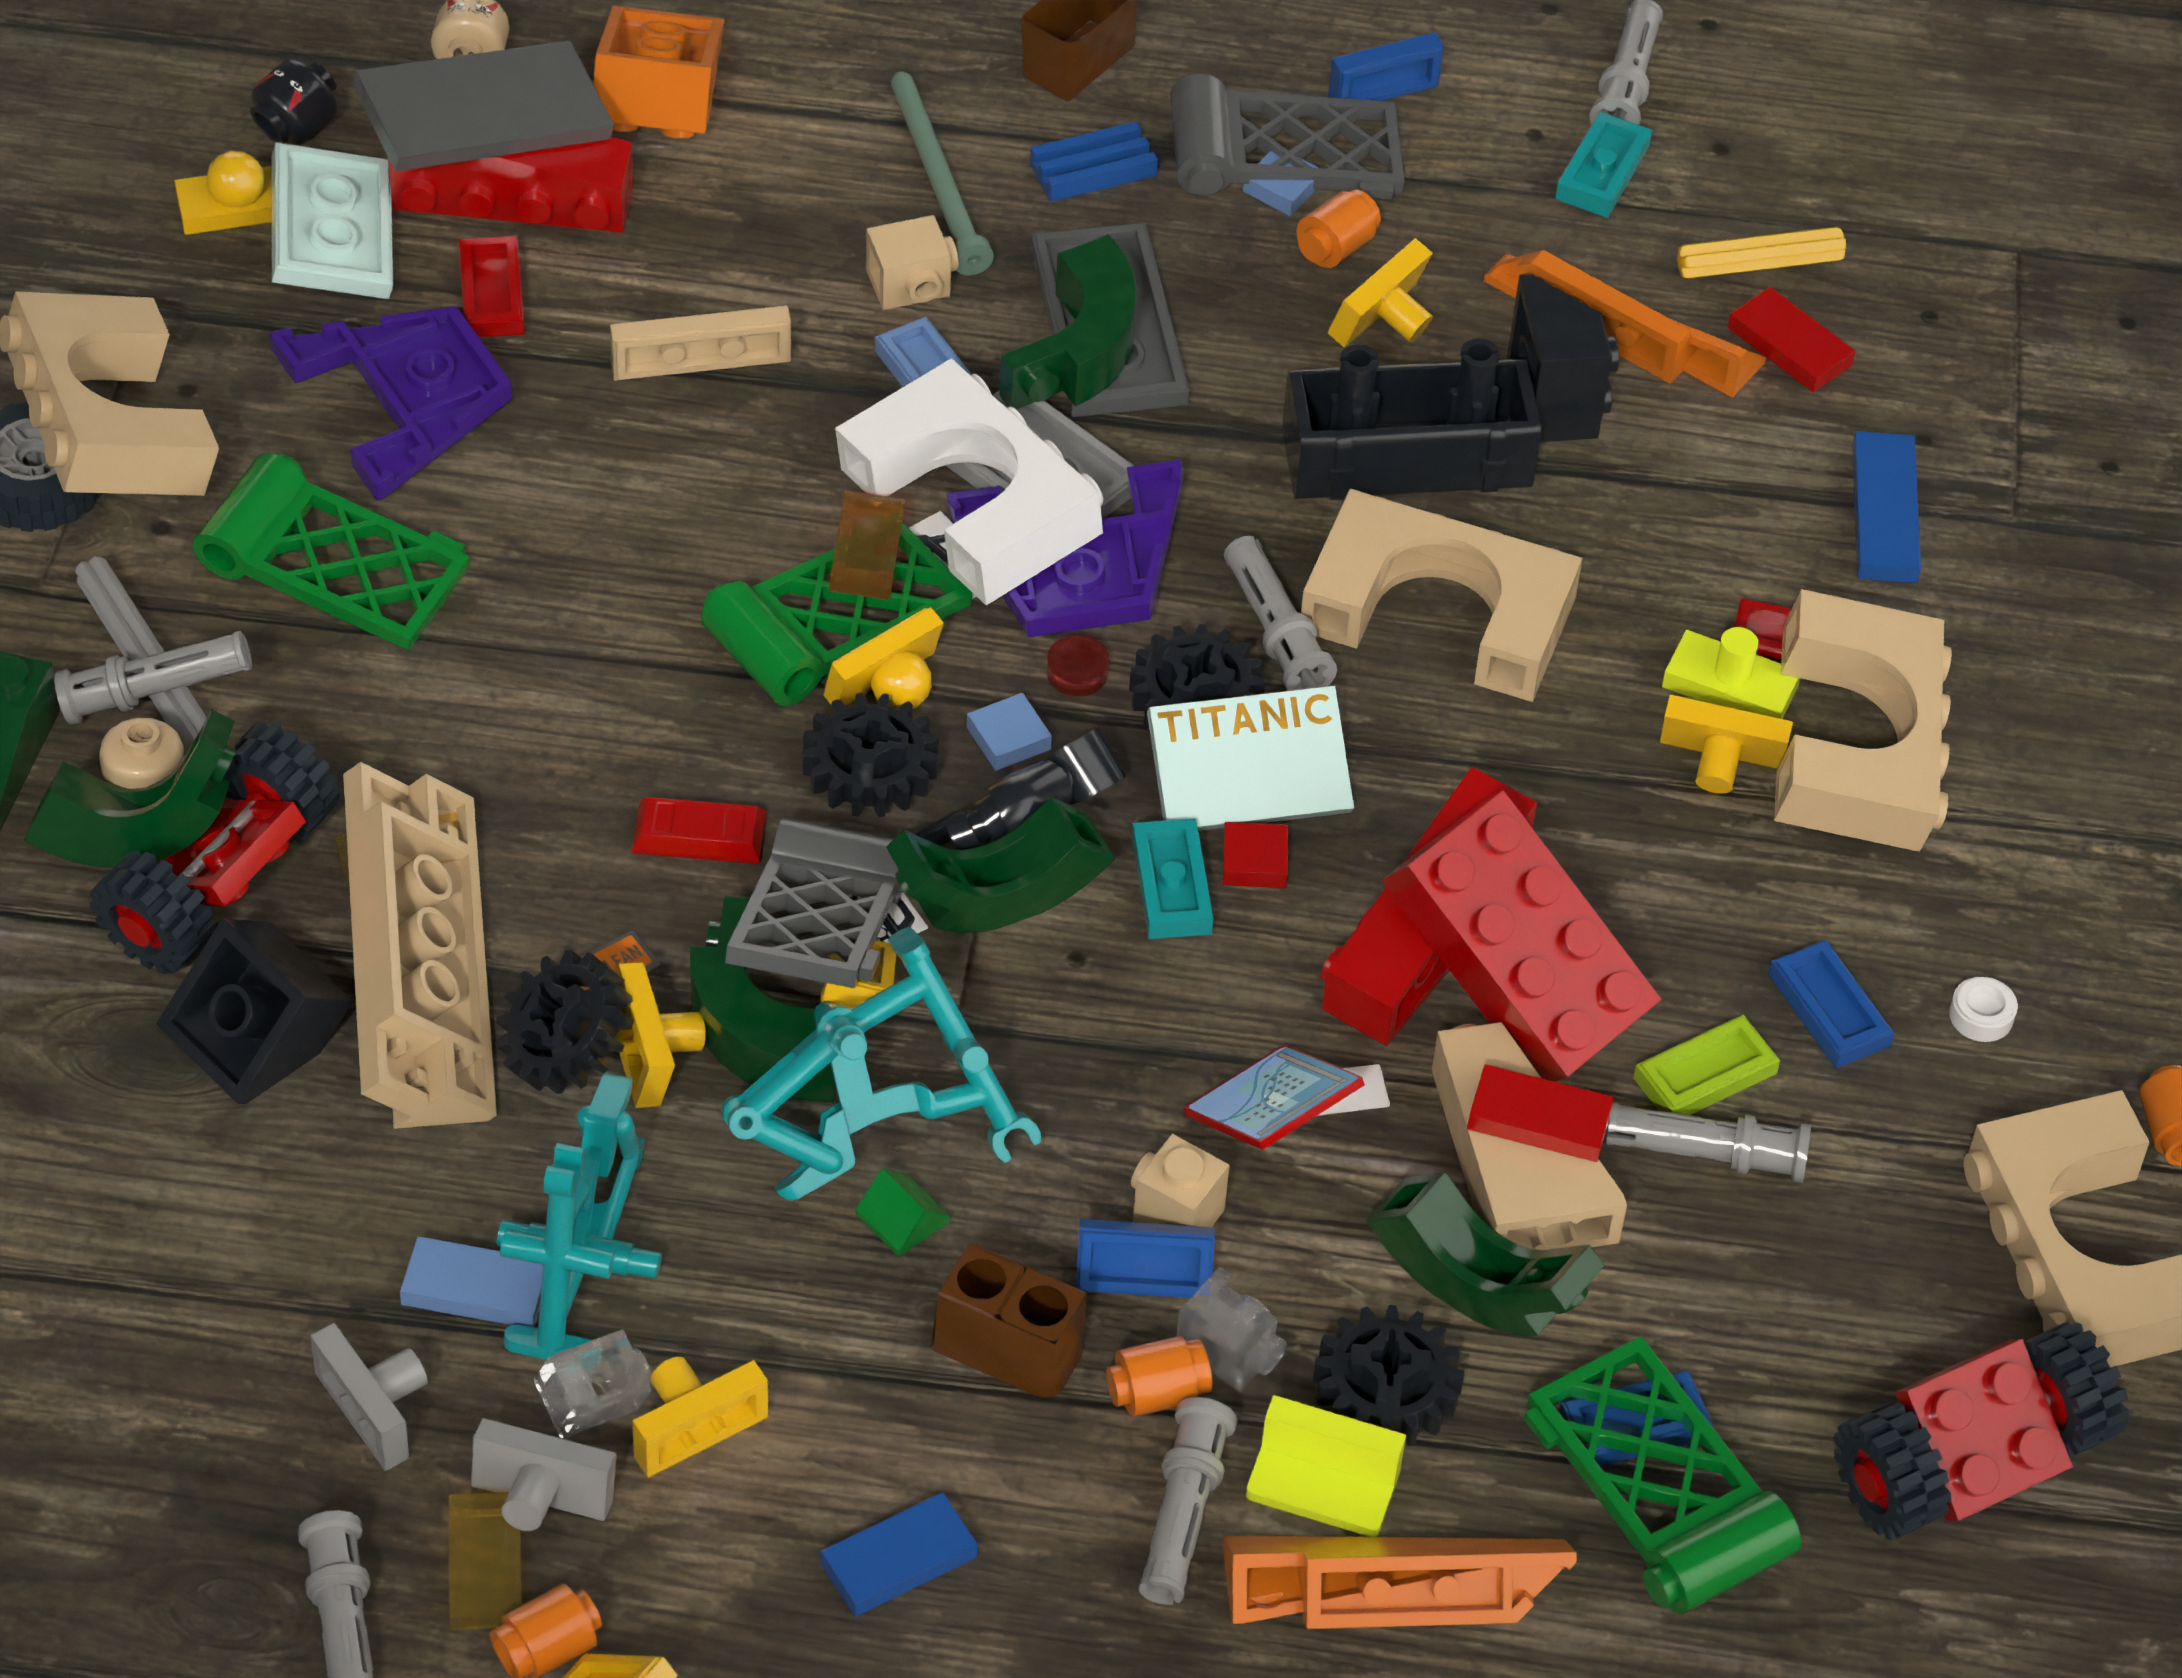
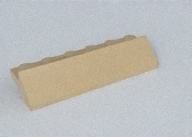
M359 762L345 772L343 778L361 1094L392 1108L393 1129L489 1121L497 1116L474 798L428 774H425L408 786Z

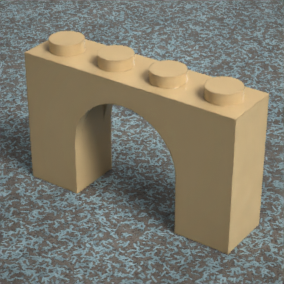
M15 291L9 316L4 315L1 318L0 348L3 352L8 353L14 368L15 385L17 389L23 390L29 405L31 425L34 428H38L45 444L46 462L50 467H54L64 492L205 496L219 446L203 410L143 408L123 405L97 395L80 382L85 380L156 382L170 334L154 298Z
M1350 489L1303 591L1301 613L1308 616L1315 624L1317 630L1316 637L1357 649L1378 601L1389 589L1404 581L1421 577H1438L1456 581L1479 594L1488 604L1493 614L1480 643L1474 684L1533 702L1576 599L1583 558L1564 553L1558 549L1544 547L1507 536L1497 531L1487 530L1450 519L1440 514L1430 513L1393 502L1380 496H1373Z
M1804 589L1800 590L1783 626L1781 674L1843 687L1865 696L1887 715L1897 734L1898 743L1885 748L1863 749L1794 735L1776 771L1774 821L1918 852L1923 847L1931 830L1941 829L1947 813L1948 794L1940 792V780L1945 774L1949 760V744L1941 742V735L1949 716L1951 703L1950 695L1943 694L1942 692L1943 682L1947 677L1952 656L1951 647L1944 646V620Z
M2123 1090L1978 1124L1969 1153L1964 1156V1172L1967 1182L1974 1192L1981 1193L1990 1211V1224L1994 1237L2000 1245L2007 1246L2016 1264L2019 1287L2027 1299L2034 1300L2043 1318V1331L2045 1332L2068 1321L2070 1324L2073 1322L2082 1324L2083 1332L2090 1330L2096 1335L2095 1346L2098 1348L2104 1345L2110 1353V1356L2107 1358L2110 1367L2182 1350V1254L2131 1266L2103 1263L2082 1254L2072 1247L2058 1232L2050 1214V1208L2068 1197L2137 1180L2149 1140Z

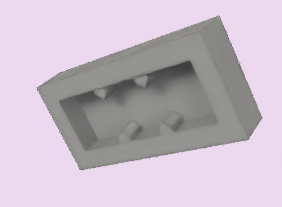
M335 1323L310 1335L316 1376L385 1472L409 1459L406 1421L393 1402L428 1384L426 1372L416 1354L410 1348H406L368 1369Z
M483 1418L473 1437L471 1486L506 1495L507 1498L502 1506L503 1518L512 1527L522 1531H533L539 1528L549 1507L605 1521L614 1497L616 1453Z

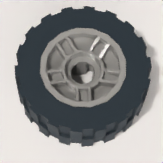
M27 400L26 403H11L3 406L4 409L0 410V525L9 529L15 527L20 528L21 531L33 532V529H45L47 531L57 529L56 526L65 523L68 525L77 521L78 516L84 512L88 513L94 507V501L100 498L102 493L64 492L54 467H50L46 462L45 444L38 428H34L31 425Z

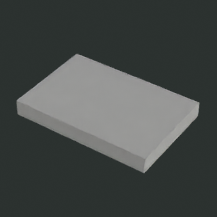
M999 390V391L996 392L993 396H994L999 402H1001L1006 408H1008L1007 405L1004 403V401H1003V400L1001 399V397L999 396V395H1000V390ZM1045 401L1034 402L1016 409L1024 418L1030 430L1043 441L1050 440L1060 450L1064 460L1080 475L1083 473L1088 474L1097 483L1103 496V504L1101 505L1102 519L1131 498L1127 467L1134 466ZM979 463L945 465L977 489L1001 486L1003 492L1012 482V479L1005 473L988 465Z

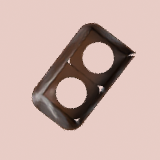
M1040 0L1024 13L1023 18H1021L1023 76L1069 102L1135 46L1137 0Z
M969 1242L938 1293L930 1348L934 1343V1351L1038 1397H1053L1063 1390L1083 1354L1087 1292ZM970 1296H977L984 1299H975ZM1001 1313L1003 1321L994 1318V1316ZM1023 1316L1035 1320L1039 1323H1042L1046 1326L1034 1325L1028 1322ZM1058 1340V1341L1056 1342V1344L1049 1342V1341Z

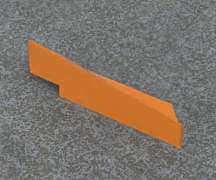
M1545 250L1518 257L1506 253L1484 275V282L1516 299L1519 275L1532 274L1599 311L1602 315L1607 337L1614 336L1616 338L1619 356L1669 384L1684 371L1733 398L1766 363L1765 356L1668 318Z
M1232 1535L1223 1537L1230 1617L1233 1624H1244L1303 1612V1623L1307 1629L1517 1623L1534 1606L1536 1595L1563 1568L1570 1570L1577 1563V1552L1564 1539Z

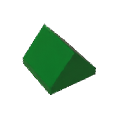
M884 1168L880 1170L856 1207V1215L898 1257L950 1222V1215L907 1173Z

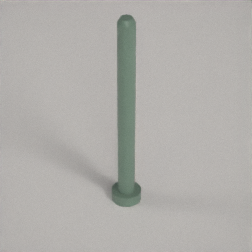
M903 71L897 72L892 78L891 87L954 240L958 255L957 271L963 275L982 273L990 267L994 259L990 243L985 237L976 235L912 76Z

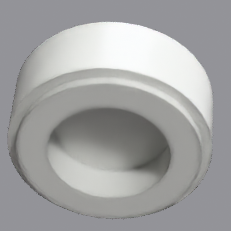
M1973 977L1963 981L1956 988L1949 1015L1953 1026L1965 1037L1980 1042H1992L2003 1038L2010 1032L2015 1020L2018 1004L2012 990L2001 981L1989 977Z

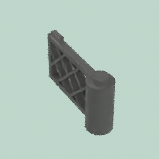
M1193 74L1181 78L1174 84L1170 92L1177 179L1181 187L1189 193L1205 196L1213 195L1223 191L1231 183L1249 184L1250 180H1314L1313 188L1361 190L1375 199L1392 200L1393 194H1402L1405 179L1395 102L1226 90L1219 79L1206 74ZM1241 112L1261 113L1271 121L1259 129L1243 118ZM1301 116H1313L1319 118L1327 125L1315 133L1297 119ZM1357 120L1382 121V130L1371 137L1353 123ZM1281 130H1285L1301 143L1289 151L1271 137ZM1339 133L1357 147L1345 155L1327 141ZM1258 148L1265 154L1272 151L1281 158L1271 165L1248 164L1246 163L1245 156ZM1314 151L1329 162L1331 166L1327 169L1312 168L1301 159ZM1370 155L1384 165L1388 173L1369 172L1358 163Z
M783 817L776 832L772 855L727 945L725 963L855 988L858 980L871 982L880 959V951L872 950L891 904H897L902 892L906 893L896 880L895 873L899 869L886 848L894 838ZM783 882L801 886L789 888ZM848 895L863 897V899L853 901ZM822 901H825L828 905H830L828 907L815 910L811 906H809V904H814ZM783 910L791 914L790 916L777 919L770 915V913ZM849 922L855 928L839 931L834 926ZM812 932L816 937L799 940L794 935ZM772 941L777 946L770 948L755 944ZM836 953L845 962L821 958V956Z

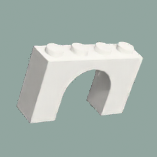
M952 358L835 428L841 470L876 503L927 472L954 463L988 465L1002 471L1012 479L1010 485L999 496L944 529L949 571L985 605L990 604L1103 533L1101 516L1103 496L1097 483L1086 473L1080 475L1064 460L1060 450L1053 442L1040 439L1027 427L1024 418L1015 408H1006L991 394L981 377L976 374H968Z

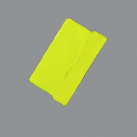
M1273 1395L1265 1416L1262 1446L1247 1485L1246 1497L1248 1500L1368 1537H1377L1401 1471L1406 1435Z

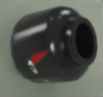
M286 59L257 83L252 90L254 106L250 109L251 116L260 130L275 143L287 141L292 144L301 145L325 126L337 113V104L332 93L337 88L336 83L330 73L316 62L308 65L298 59Z

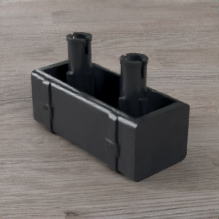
M1476 338L1468 340L1461 347V362L1378 366L1379 360H1376L1378 359V354L1372 347L1354 344L1344 348L1341 352L1340 368L1324 367L1319 369L1288 370L1282 431L1294 499L1330 498V500H1345L1350 489L1370 495L1466 490H1481L1482 493L1497 492L1498 489L1533 487L1541 438V423L1527 359L1499 360V349L1493 342Z

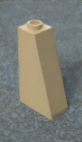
M1502 1022L1485 1025L1463 1024L1450 1030L1438 1031L1432 1073L1475 1213L1503 1237L1531 1249L1550 1250L1583 1245L1597 1247L1619 1243L1627 1203L1624 1194L1599 1159L1597 1162L1467 1129L1469 1114L1484 1064L1541 1078Z

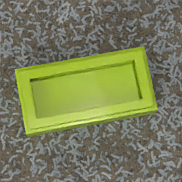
M1741 1015L1636 1064L1633 1079L1658 1111L1690 1116L1776 1075L1780 1059L1747 1018Z

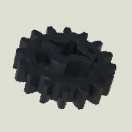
M1205 624L1198 625L1195 635H1186L1179 625L1174 626L1171 640L1167 641L1164 637L1154 634L1151 636L1150 650L1140 648L1137 650L1135 667H1131L1129 691L1133 692L1131 707L1133 711H1145L1144 726L1148 729L1147 711L1150 707L1264 694L1266 679L1261 677L1263 665L1261 659H1249L1250 644L1248 642H1242L1235 646L1230 645V631L1226 629L1221 631L1215 638L1207 636Z
M863 693L856 694L855 706L847 707L838 699L832 701V716L817 712L813 716V730H806L803 734L802 771L803 775L811 776V791L813 794L828 791V806L832 809L838 807L844 801L851 803L852 816L857 817L862 813L864 806H873L878 817H885L887 804L893 802L904 811L909 809L910 793L925 797L928 794L929 779H937L939 738L938 734H930V719L928 716L912 719L913 704L908 701L901 704L897 709L890 707L888 694H882L877 704H868Z
M565 950L560 965L549 956L541 958V973L534 976L524 970L520 977L525 987L520 993L506 992L504 996L508 1003L513 1005L510 1013L496 1017L495 1023L508 1032L495 1041L496 1048L507 1055L503 1064L538 1091L547 1086L556 1094H563L568 1080L579 1088L587 1086V1071L595 1068L604 1074L608 1070L607 1062L603 1058L608 1051L622 1052L625 1047L616 1039V1035L619 1030L632 1027L633 1020L620 1011L633 1002L632 996L621 988L625 981L623 977L589 952L581 958L572 950ZM581 987H590V989L585 991ZM544 1053L548 1057H539L538 1055Z
M1389 1305L1385 1318L1376 1319L1374 1313L1368 1307L1361 1308L1358 1325L1355 1326L1351 1321L1341 1317L1337 1320L1335 1337L1324 1335L1321 1339L1319 1357L1315 1358L1313 1382L1318 1383L1317 1404L1318 1406L1332 1405V1413L1405 1434V1442L1408 1446L1416 1445L1418 1429L1420 1427L1435 1436L1440 1432L1442 1417H1453L1456 1413L1458 1396L1461 1394L1464 1371L1458 1369L1460 1350L1457 1346L1443 1347L1446 1329L1443 1326L1433 1328L1428 1332L1422 1328L1424 1314L1419 1311L1414 1313L1408 1321L1399 1319L1396 1305ZM1384 1366L1390 1368V1379H1393L1392 1386L1387 1385V1374L1384 1373Z

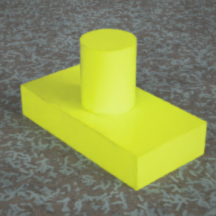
M1742 627L1730 628L1723 633L1721 642L1686 629L1665 670L1662 688L1698 701L1783 719L1798 689L1800 678L1781 674V663L1756 655L1758 638L1749 629Z

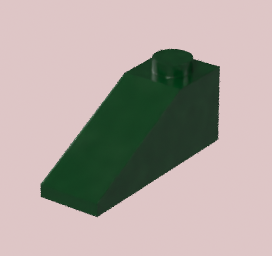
M0 651V831L60 712L52 663Z

